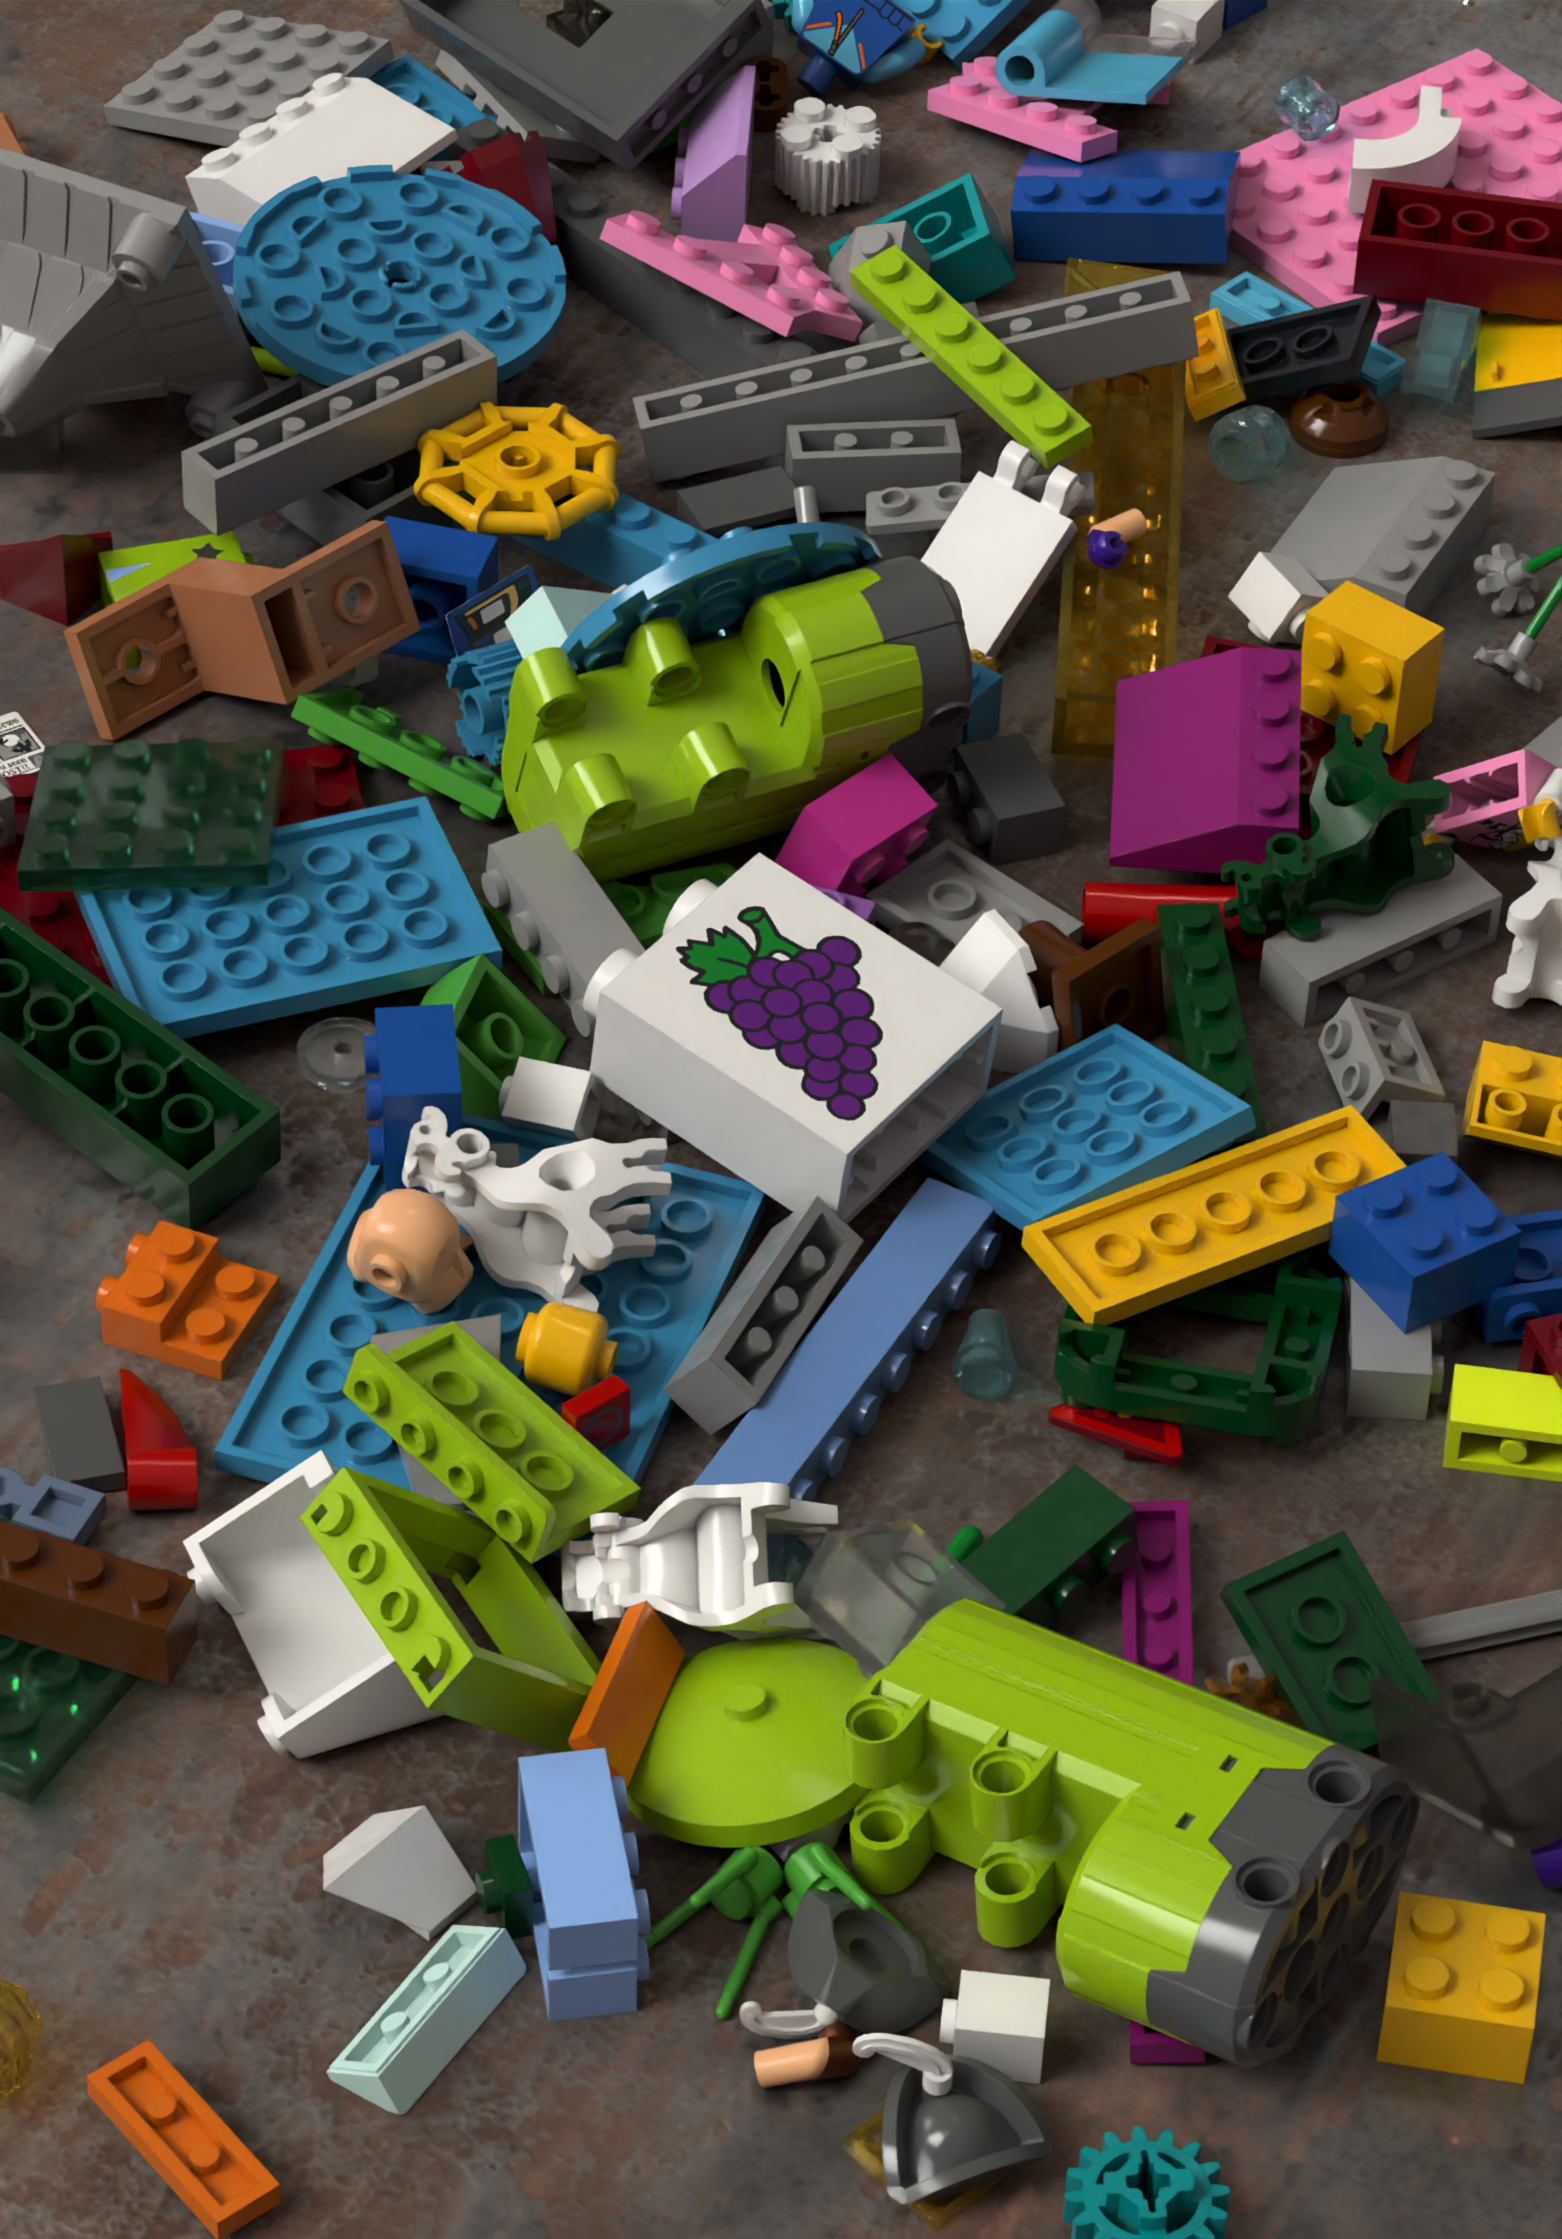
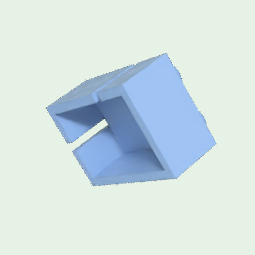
M605 1748L518 1757V1848L533 1887V1901H543L533 1903V1936L549 2022L636 2012L637 1981L649 1980L647 1944L644 1935L638 1936L650 1933L648 1897L645 1889H635L633 1878L631 1879L632 1876H639L637 1842L634 1832L624 1833L623 1824L619 1821L628 1818L626 1787L623 1776H610Z

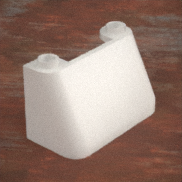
M322 1450L183 1541L195 1566L187 1572V1576L195 1580L197 1594L208 1607L219 1602L232 1616L269 1693L267 1697L261 1700L265 1715L257 1720L263 1735L279 1755L289 1750L298 1759L445 1715L427 1709L299 1518L339 1472L337 1466ZM435 1670L427 1679L433 1689L443 1679L445 1674Z

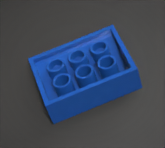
M1031 149L1016 176L1010 210L1014 260L1228 264L1241 152L1117 150L1116 152L1080 163L1042 149Z

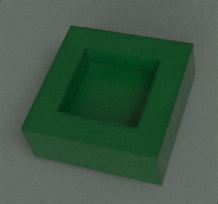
M513 1834L485 1840V1870L475 1873V1884L481 1909L484 1915L495 1913L500 1928H506L511 1939L533 1935V1887Z

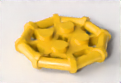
M484 401L479 403L478 409L439 430L429 429L425 431L418 440L421 460L419 478L413 487L415 496L422 505L436 507L464 526L466 531L481 534L543 536L546 541L559 539L561 531L596 511H609L619 499L615 478L616 462L621 456L620 445L612 435L599 434L570 415L566 405L554 402L549 408L494 406L491 401ZM513 429H523L528 431H513ZM446 460L459 462L457 466L443 467V463ZM591 464L593 466V473L576 469V466ZM464 490L476 499L474 505L456 494V492ZM572 494L576 496L558 507H554L553 503L566 495Z

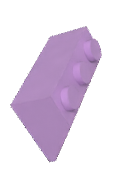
M745 65L706 95L691 110L689 128H679L678 157H676L675 179L674 187L672 188L671 219L681 220V235L695 239L737 242L744 223L746 224L753 159L756 66Z

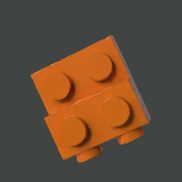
M160 1220L150 1235L139 1232L132 1238L126 1253V1269L120 1277L107 1275L103 1279L96 1295L95 1309L98 1313H101L103 1343L222 1381L280 1296V1277L221 1258L219 1238Z

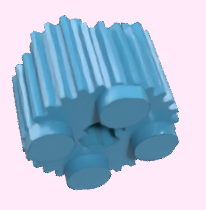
M513 639L465 652V655L451 658V664L447 666L449 672L446 673L449 689L459 688V692H457V697L461 701L459 708L463 711L464 715L462 719L455 721V725L457 728L456 734L457 737L461 738L462 747H466L468 757L483 754L484 760L495 767L501 766L502 749L508 729L509 693L515 670L523 660Z

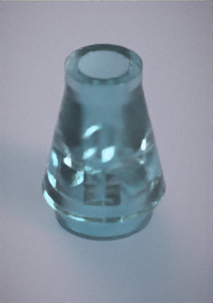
M980 1309L969 1317L967 1330L951 1366L953 1378L960 1389L967 1396L976 1400L988 1401L999 1398L1013 1385L1018 1374L1017 1362L1007 1333V1321L1000 1312L994 1309Z

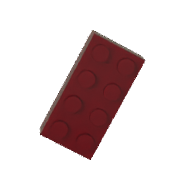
M1372 179L1358 239L1353 293L1374 295L1375 299L1379 300L1400 299L1423 302L1433 307L1453 306L1476 309L1486 314L1507 313L1530 316L1540 321H1562V203Z

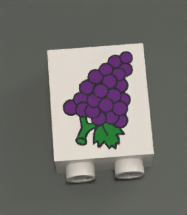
M761 853L756 854L720 887L707 879H700L690 885L671 909L664 925L663 936L641 956L628 948H620L613 952L593 975L583 999L584 1011L596 1019L590 1071L598 1083L792 1212H795L818 1195L846 1224L859 1214L986 1094L1003 1008Z

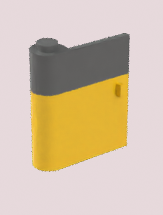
M1507 313L1479 316L1471 429L1473 439L1561 426L1562 321H1540L1530 316Z

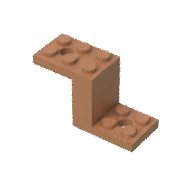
M372 520L284 569L199 557L67 628L63 633L98 734L101 739L114 741L204 690L288 705L297 700L299 695L317 689L420 631L421 627L388 523ZM355 584L360 593V600L357 603L355 612L350 615L346 609L345 598L348 590ZM138 646L142 653V662L138 672L131 676L126 667L127 656L132 648Z

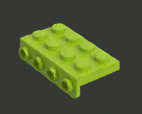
M454 1321L387 1354L376 1345L368 1344L358 1349L354 1355L342 1393L529 1563L532 1564L565 1545L566 1541H574L591 1532L590 1515L609 1512L619 1513L620 1516L634 1508L641 1488Z

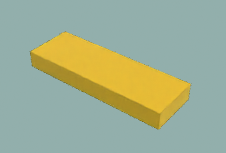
M1213 308L1194 317L1199 357L1182 360L1177 363L1187 405L1195 422L1246 400L1226 323L1218 308Z

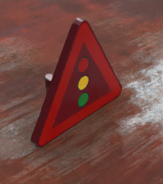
M1065 1403L1052 1407L1048 1411V1422L1051 1425L1124 1449L1123 1458L1126 1460L1153 1459L1171 1466H1177L1183 1462L1184 1453L1180 1423L1158 1419H1142L1130 1414L1103 1410L1096 1407L1078 1409Z

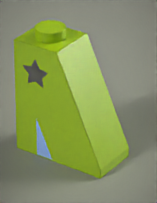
M229 531L219 536L210 534L98 553L101 601L103 607L106 608L199 557L255 565L251 552L242 553L234 531ZM138 646L132 648L127 656V669L138 667L142 662V653Z

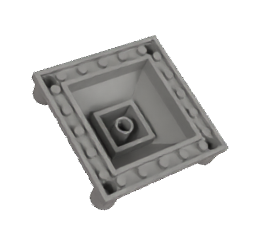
M0 148V435L11 438L54 424L84 410L87 405L165 397L169 391L192 395L184 409L185 415L190 420L189 426L196 434L209 440L216 437L215 417L269 389L186 206Z

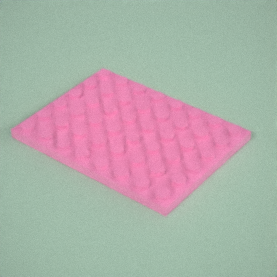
M1478 48L1468 51L1463 55L1400 82L1391 84L1349 104L1312 118L1307 122L1275 134L1244 149L1235 151L1241 152V164L1230 246L1316 308L1369 296L1353 293L1358 239L1364 213H1347L1354 138L1369 140L1387 139L1408 132L1417 123L1421 85L1442 87L1441 108L1451 109L1450 117L1462 118L1455 171L1444 188L1562 203V104L1527 82L1525 78L1515 74L1494 60L1489 54L1482 52ZM1376 299L1382 313L1372 341L1386 347L1469 308L1453 306L1433 307L1423 302L1400 299Z

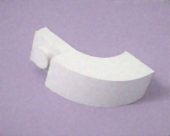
M1421 85L1417 123L1408 132L1387 139L1369 140L1354 138L1347 213H1365L1372 179L1444 188L1448 184L1455 171L1462 118L1450 117L1451 109L1441 108L1442 87Z

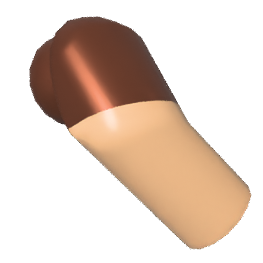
M836 2023L825 2027L820 2032L818 2039L755 2051L754 2066L761 2088L806 2080L841 2078L850 2075L858 2067L862 2058L855 2055L852 2051L853 2042L858 2037V2034L852 2027Z

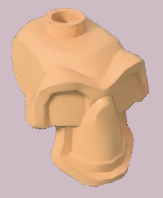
M394 1189L381 1195L373 1208L364 1211L359 1216L349 1242L347 1265L356 1281L372 1284L387 1294L408 1301L421 1314L425 1315L441 1311L470 1283L474 1268L464 1251L469 1248L474 1240L472 1237L460 1232L456 1217L434 1196L415 1189Z

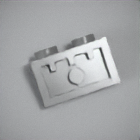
M1348 996L1333 1019L1329 1020L1324 1026L1322 1034L1318 1039V1045L1344 1107L1352 1105L1366 1121H1368L1381 1101L1390 1104L1391 1100L1443 1102L1446 1094L1409 1012Z

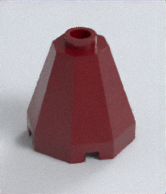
M537 130L528 131L525 142L520 132L511 133L473 149L460 157L464 168L457 172V175L485 188L495 189L516 201L542 224L541 233L549 241L550 245L554 246L557 244L558 239L547 151ZM450 165L441 170L453 173Z

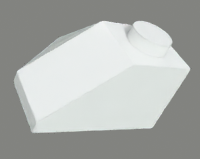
M995 909L983 913L939 968L1003 1008L991 1070L1019 1074L1057 1054L1059 1028L1050 1005L1039 1009L1036 989L1027 973L1037 970L1029 945Z

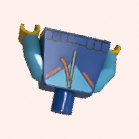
M793 0L791 25L799 35L796 47L810 58V61L796 79L804 89L817 97H822L835 77L855 89L863 81L875 85L905 73L918 63L925 64L929 62L943 42L938 40L937 43L931 44L925 41L922 34L927 29V26L923 23L919 24L910 36L916 19L890 0Z

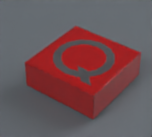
M617 1375L609 1377L562 1403L561 1417L601 1452L630 1435V1387Z

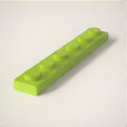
M896 245L891 246L849 271L852 287L1020 445L1030 449L1031 455L1046 469L1094 442L1092 426Z

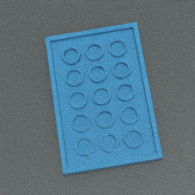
M426 796L71 871L72 891L114 990L181 1039L435 984L448 972L481 953L497 969H502V949Z

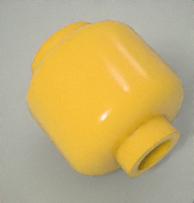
M549 1302L541 1308L538 1314L534 1312L527 1314L516 1348L515 1363L524 1365L525 1378L530 1384L575 1397L593 1387L597 1379L605 1380L611 1377L618 1355L619 1343L608 1340V1321L602 1314L560 1302Z

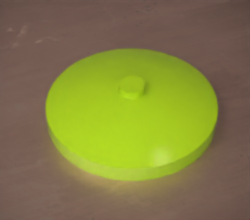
M799 1638L745 1639L710 1647L683 1658L628 1787H626L629 1810L645 1825L670 1838L690 1844L719 1848H744L746 1846L753 1847L778 1843L800 1837L834 1822L855 1808L871 1790L860 1787L852 1782L846 1773L842 1716L846 1708L873 1677L875 1672L860 1659L846 1651L831 1645Z

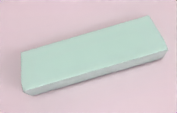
M453 1924L329 2066L330 2068L326 2072L331 2081L388 2112L397 2115L406 2114L525 1974V1962L506 1928Z

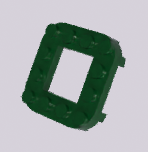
M1301 1250L1283 1257L1280 1266L1265 1264L1161 1304V1306L1174 1311L1194 1310L1223 1315L1237 1322L1257 1321L1268 1323L1261 1353H1258L1253 1374L1128 1353L1126 1351L1137 1314L1107 1326L1085 1323L1068 1303L1064 1318H1059L1054 1358V1375L1061 1386V1399L1065 1404L1078 1409L1096 1407L1103 1410L1130 1414L1141 1419H1158L1197 1426L1208 1432L1218 1433L1226 1431L1250 1436H1262L1265 1440L1275 1444L1293 1443L1298 1440L1300 1429L1315 1418L1319 1409L1336 1335L1342 1281L1340 1277L1328 1279L1321 1272L1307 1266L1309 1252Z

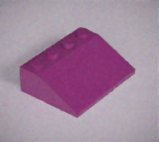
M1239 647L1117 681L1109 866L1220 873L1223 864L1234 860L1248 861L1261 865L1266 859L1265 847L1267 840L1273 835L1286 832L1298 836L1302 651Z

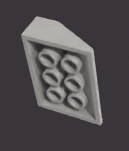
M1445 456L1335 467L1269 553L1294 557L1329 594L1348 580L1423 617L1487 530L1496 473L1476 467L1467 461L1454 460Z

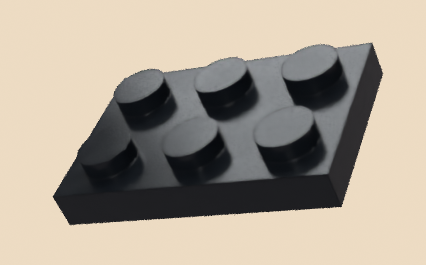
M1374 295L1227 329L1246 400L1230 407L1241 408L1252 403L1254 400L1276 395L1288 397L1301 392L1303 389L1328 383L1340 385L1354 377H1358L1382 313Z

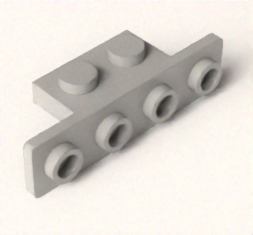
M1092 471L1074 472L1079 476L1077 482L1085 486L1086 490L1079 503L1071 510L1067 517L1091 515L1095 513L1094 473ZM1050 475L1032 476L1020 493L1040 503ZM946 482L936 486L905 489L891 487L883 491L869 492L866 495L867 534L881 535L927 530L929 544L931 545L971 482Z

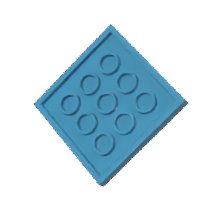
M1115 1023L987 1090L986 1094L917 1159L961 1190L985 1199L996 1214L1023 1232L1025 1226L1177 1171L1209 1153L1222 1151L1231 1146L1235 1139L1254 1130L1257 1126L1251 1105Z

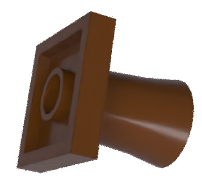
M1140 918L1088 951L1048 921L1032 922L1018 932L1019 936L1029 945L1037 970L1029 972L1027 975L1036 989L1039 1008L1050 1005L1055 1014L1059 1028L1058 1053L1115 1023L1146 1042L1166 1031L1159 927Z

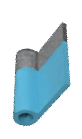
M1058 0L1000 53L996 59L995 72L1001 86L1009 93L1018 96L1146 105L1201 50V40L1102 34L1101 11L1095 0Z

